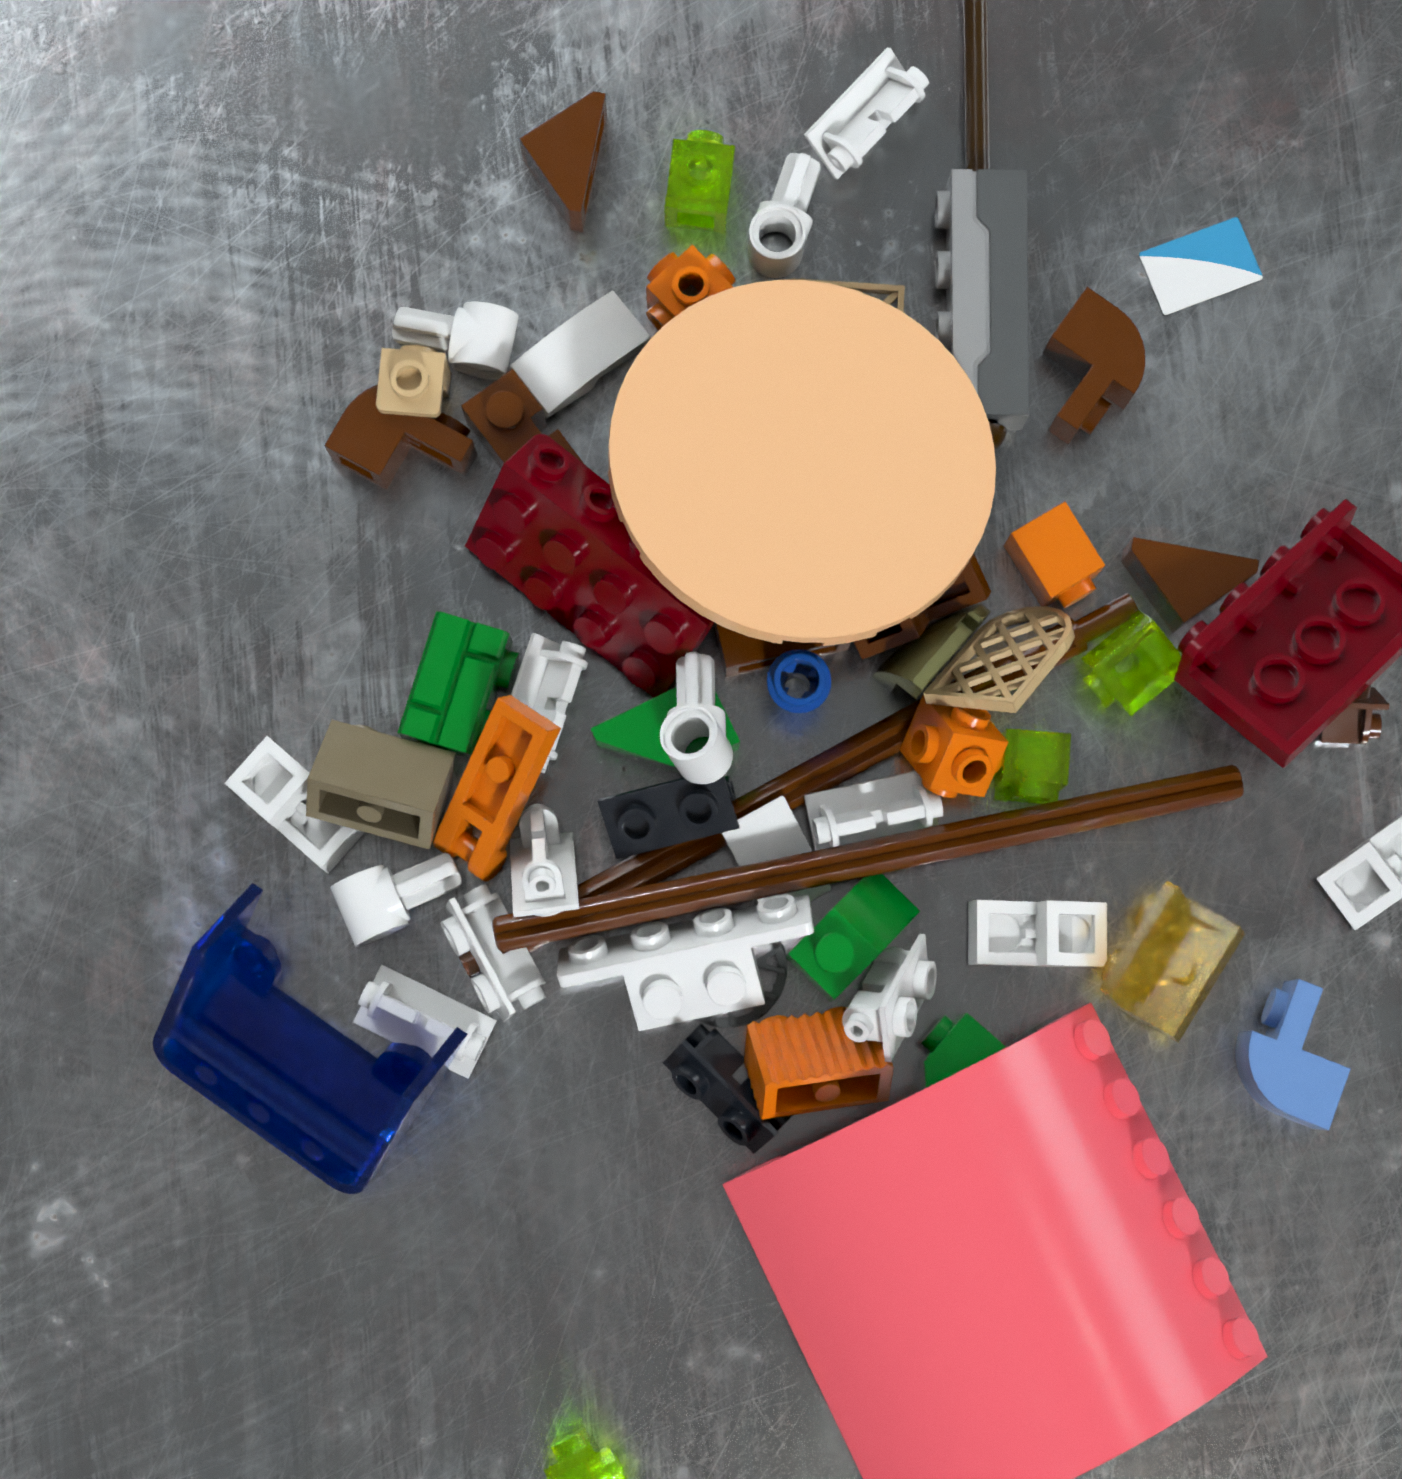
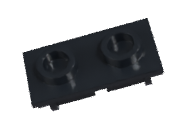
M729 775L723 776L709 784H695L683 777L601 798L597 801L616 859L740 828L732 801L736 800L735 789Z
M701 1023L671 1053L663 1064L672 1072L671 1075L674 1083L685 1095L692 1099L700 1100L718 1118L719 1127L730 1140L736 1144L746 1146L754 1154L769 1142L793 1115L760 1119L750 1079L747 1077L740 1085L732 1077L744 1063V1057L716 1028L710 1032Z

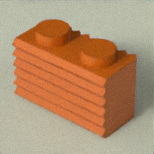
M844 1006L831 1008L823 1014L816 1012L812 1016H808L805 1013L799 1018L793 1015L789 1018L783 1015L768 1017L760 1023L752 1021L747 1025L744 1063L751 1088L753 1089L754 1098L756 1099L757 1109H759L760 1119L889 1101L894 1067L892 1062H885L883 1042L868 1040L855 1042L849 1039L844 1032L842 1016L848 1008Z

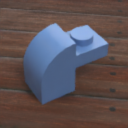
M1301 979L1284 981L1282 989L1273 988L1265 1003L1261 1016V1023L1268 1026L1265 1035L1253 1030L1240 1031L1238 1033L1235 1046L1237 1071L1247 1092L1263 1108L1309 1128L1329 1130L1351 1069L1302 1050L1323 988Z

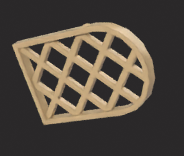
M1034 606L1008 611L989 620L977 630L923 692L926 704L1016 713L1070 648L1075 638L1070 616L1061 609ZM1025 621L1028 622V623H1026V624H1023V625H1020V626H1017V627H1014V628H1011V629H1008V630L1006 629V627L1011 626V625H1013V624H1017V623H1021V622H1025ZM1053 623H1059L1063 626L1048 633L1042 628ZM1034 631L1037 637L1017 644L1013 637ZM1059 639L1055 645L1052 643L1053 640ZM1002 641L1007 645L1003 649L988 654L983 649ZM1042 644L1046 651L1026 658L1022 651ZM975 653H976V655H977L978 657H977V658H974V659H971V658L975 655ZM1011 655L1016 659L1015 662L995 668L992 664L994 661ZM1038 664L1037 667L1033 670L1031 666ZM982 665L987 671L967 679L962 674L965 671ZM1021 669L1025 673V676L1005 683L1001 676ZM955 678L956 682L950 684V682ZM992 680L995 684L994 687L977 693H973L970 688ZM1017 689L1013 695L1010 693V691Z

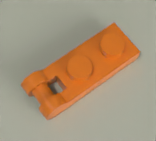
M512 695L498 697L438 828L433 846L442 853H449L452 858L456 856L462 858L468 863V871L482 881L488 882L493 879L505 863L507 857L506 846L561 728ZM471 824L482 831L479 839L472 835L473 828Z

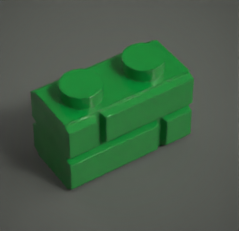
M436 611L397 732L400 737L414 742H424L440 749L454 752L455 756L470 760L492 711L498 687L509 689L516 673L520 653L510 650L513 643L510 633L478 622L474 623L468 619Z

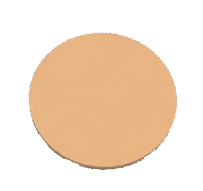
M809 280L755 282L719 292L688 307L666 323L637 355L617 395L609 428L608 477L612 499L619 520L624 523L630 538L640 552V558L645 566L674 596L700 615L724 628L772 643L782 644L783 640L800 643H822L823 646L851 643L874 637L879 631L897 625L909 617L912 619L919 615L945 593L968 564L983 536L991 513L995 493L996 462L989 421L972 382L954 356L927 329L899 309L865 293L831 283Z

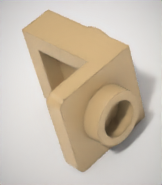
M405 345L400 347V349L382 348L376 399L378 411L383 414L438 417L441 414L442 397L449 398L452 373L446 354L420 345Z

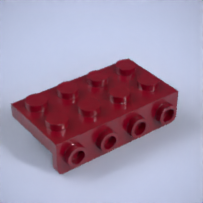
M545 434L533 436L503 464L465 547L474 553L485 566L495 570L525 594L535 606L545 610L575 634L581 643L595 650L625 674L632 684L642 688L653 698L673 689L676 685L677 660L685 657L686 653L698 650L714 622L681 602L645 566L640 558V552L630 538L624 523L619 520L612 499L610 484Z
M1348 499L1343 500L1331 512L1325 508L1319 510L1304 527L1300 535L1301 540L1291 549L1286 545H1282L1275 550L1260 571L1261 577L1250 587L1244 582L1237 585L1220 606V614L1210 624H1206L1203 620L1197 622L1185 634L1177 648L1182 656L1174 680L1283 769L1402 655V562L1351 524L1357 506Z

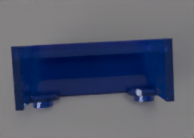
M252 883L192 946L152 1042L153 1050L160 1063L169 1072L323 1182L340 1192L358 1194L366 1188L432 1096L468 1034L456 1027L432 1058L424 1049L418 1046L393 1043L387 1046L377 1059L276 987L282 970L277 951L268 939L255 934L247 928L263 892V889Z

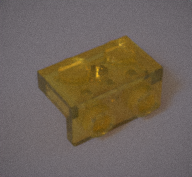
M1167 881L1158 895L1155 893L1149 895L1141 905L1135 919V926L1137 928L1125 948H1117L1108 958L1101 975L1103 983L1100 991L1114 1007L1179 1043L1242 941L1245 933L1235 923L1186 898L1178 886Z

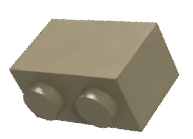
M331 719L307 778L306 816L430 850L451 792L455 753L424 742H414L381 733L366 725H351Z

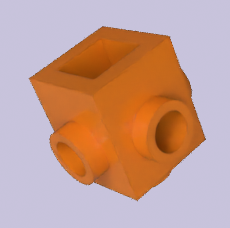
M693 244L679 257L674 252L669 253L653 267L647 276L650 283L646 286L648 309L646 315L659 331L666 323L688 307L711 295L733 288L732 285L736 282L735 277L716 255L711 253L705 258ZM692 284L699 294L687 296L682 292Z
M922 695L900 747V752L922 778L923 786L929 791L947 798H954L958 793L985 797L994 774L1002 766L1005 749L1009 742L990 721L991 715L988 711L926 704L924 695Z

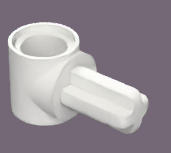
M790 153L785 158L771 201L761 202L756 215L751 221L748 239V258L753 268L763 276L769 278L788 276L797 269L802 260L804 246L813 223L812 218L806 212L821 171L820 163L807 154ZM769 232H781L791 239L793 245L785 251L773 252L766 249L761 244L760 239Z
M477 301L466 302L463 308L458 307L455 316L400 307L394 317L392 336L393 340L398 344L426 346L448 353V361L451 363L452 368L461 373L477 378L497 380L508 372L519 316L516 312L506 307Z
M689 652L686 653L685 657L679 658L676 662L677 706L667 713V717L660 729V742L664 751L686 780L695 784H709L719 780L729 770L733 759V750L726 737L725 711L715 706L714 659L707 654ZM700 737H709L706 745L701 750L690 754L685 753L687 746L693 740Z
M442 853L394 875L388 866H374L335 883L330 889L355 947H360L403 929L409 925L408 920H411L409 909L459 888L462 881L453 858L449 853Z

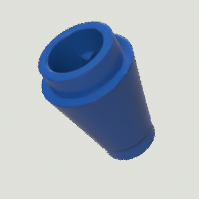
M803 649L790 650L777 657L770 666L767 675V687L773 701L782 709L792 713H807L818 708L828 697L831 689V674L823 659L815 653ZM793 678L803 680L808 687V691H805L801 698L791 697L787 694L789 687H785V683Z

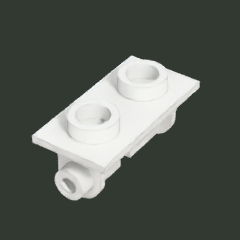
M887 47L809 128L804 136L833 178L838 180L850 166L858 168L863 163L862 157L887 132L885 129L892 122L896 123L915 102L920 103L925 98L924 89L929 85V81L924 73L914 66H911L906 72L892 49Z
M532 633L511 695L561 728L542 768L541 773L545 774L549 760L557 759L558 753L555 752L567 716L565 711L568 703L572 701L581 671L587 669L588 662L583 660L586 648L567 641H562L559 644L539 634Z
M916 771L806 794L804 799L814 851L939 825L937 818L943 816L941 797L923 786L922 778Z
M533 804L524 810L520 816L521 838L510 839L514 917L530 915L547 917L556 915L561 911L579 909L573 831L559 833L558 819L555 812L543 804Z
M484 884L463 896L468 904L463 909L460 908L455 897L449 899L444 908L448 918L441 922V926L457 956L468 951L472 953L481 972L471 979L475 993L488 1013L497 1009L503 1022H505L516 1012L511 1004L518 999L523 1009H527L545 999L546 995L541 986L546 982L526 947L510 950L505 954H502L496 947L492 921L495 917L506 915L508 912L498 892L491 894L487 885Z
M925 934L918 935L910 951L899 947L883 950L874 960L873 965L862 982L863 991H857L842 1016L844 1032L849 1039L855 1042H864L866 1040L883 1042L885 1062H892L904 1037L912 1036L916 1026L917 1013L924 1000H930L935 992L937 969L934 961H928Z
M382 964L374 981H369L364 988L358 1002L361 1007L353 1023L469 1079L497 1020Z

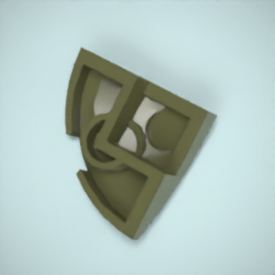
M980 603L961 609L925 628L920 638L907 642L896 650L877 669L872 677L890 692L899 685L917 699L949 660L951 661L983 623L991 611Z

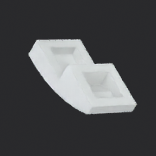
M612 290L540 340L512 363L508 371L513 369L543 408L544 417L547 419L590 392L600 377L640 353L652 337Z
M266 736L224 784L268 823L280 831L315 864L329 874L365 832L306 816L307 778L310 772L271 738Z
M1402 814L1316 877L1317 881L1354 930H1357L1402 898Z
M1052 900L1040 902L968 901V965L1107 967V903Z

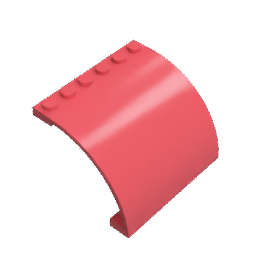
M1088 1003L1063 1015L1023 1039L919 1092L785 1156L778 1155L722 1184L863 1479H1074L1130 1450L1186 1417L1216 1397L1268 1357L1259 1340L1258 1332L1254 1324L1249 1320L1229 1280L1228 1272L1220 1261L1199 1219L1197 1209L1190 1201L1169 1159L1168 1151L1160 1141L1140 1101L1138 1091L1131 1083L1111 1043L1109 1033L1101 1023L1092 1003Z

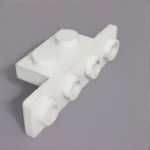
M778 894L763 899L756 906L733 911L726 908H713L703 911L694 919L668 925L660 921L648 922L636 927L631 933L608 938L600 935L578 938L571 942L569 946L559 950L557 977L560 987L565 988L623 975L639 1031L764 1005V989L753 947L814 933L810 898L808 895L793 897L788 894Z

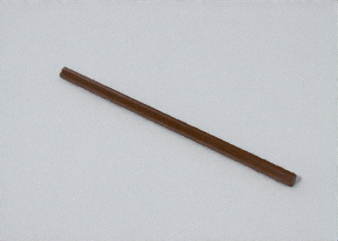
M1228 765L859 841L838 847H830L579 899V909L561 911L553 916L540 917L530 915L514 917L513 913L501 915L493 919L492 928L496 947L499 951L505 952L1232 801L1243 796L1244 786L1238 767Z

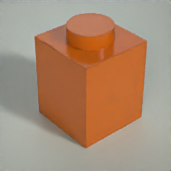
M1066 501L1013 531L1003 545L1040 606H1049L1057 600L1060 601L1064 608L1075 604L1097 589L1092 580L1105 567L1104 562Z

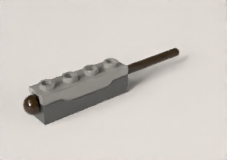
M963 0L966 169H952L946 191H936L935 228L946 229V251L936 252L935 286L936 289H946V311H937L935 337L954 356L972 382L988 418L994 450H996L1003 443L1007 430H1022L1029 417L1027 170L991 169L988 0Z

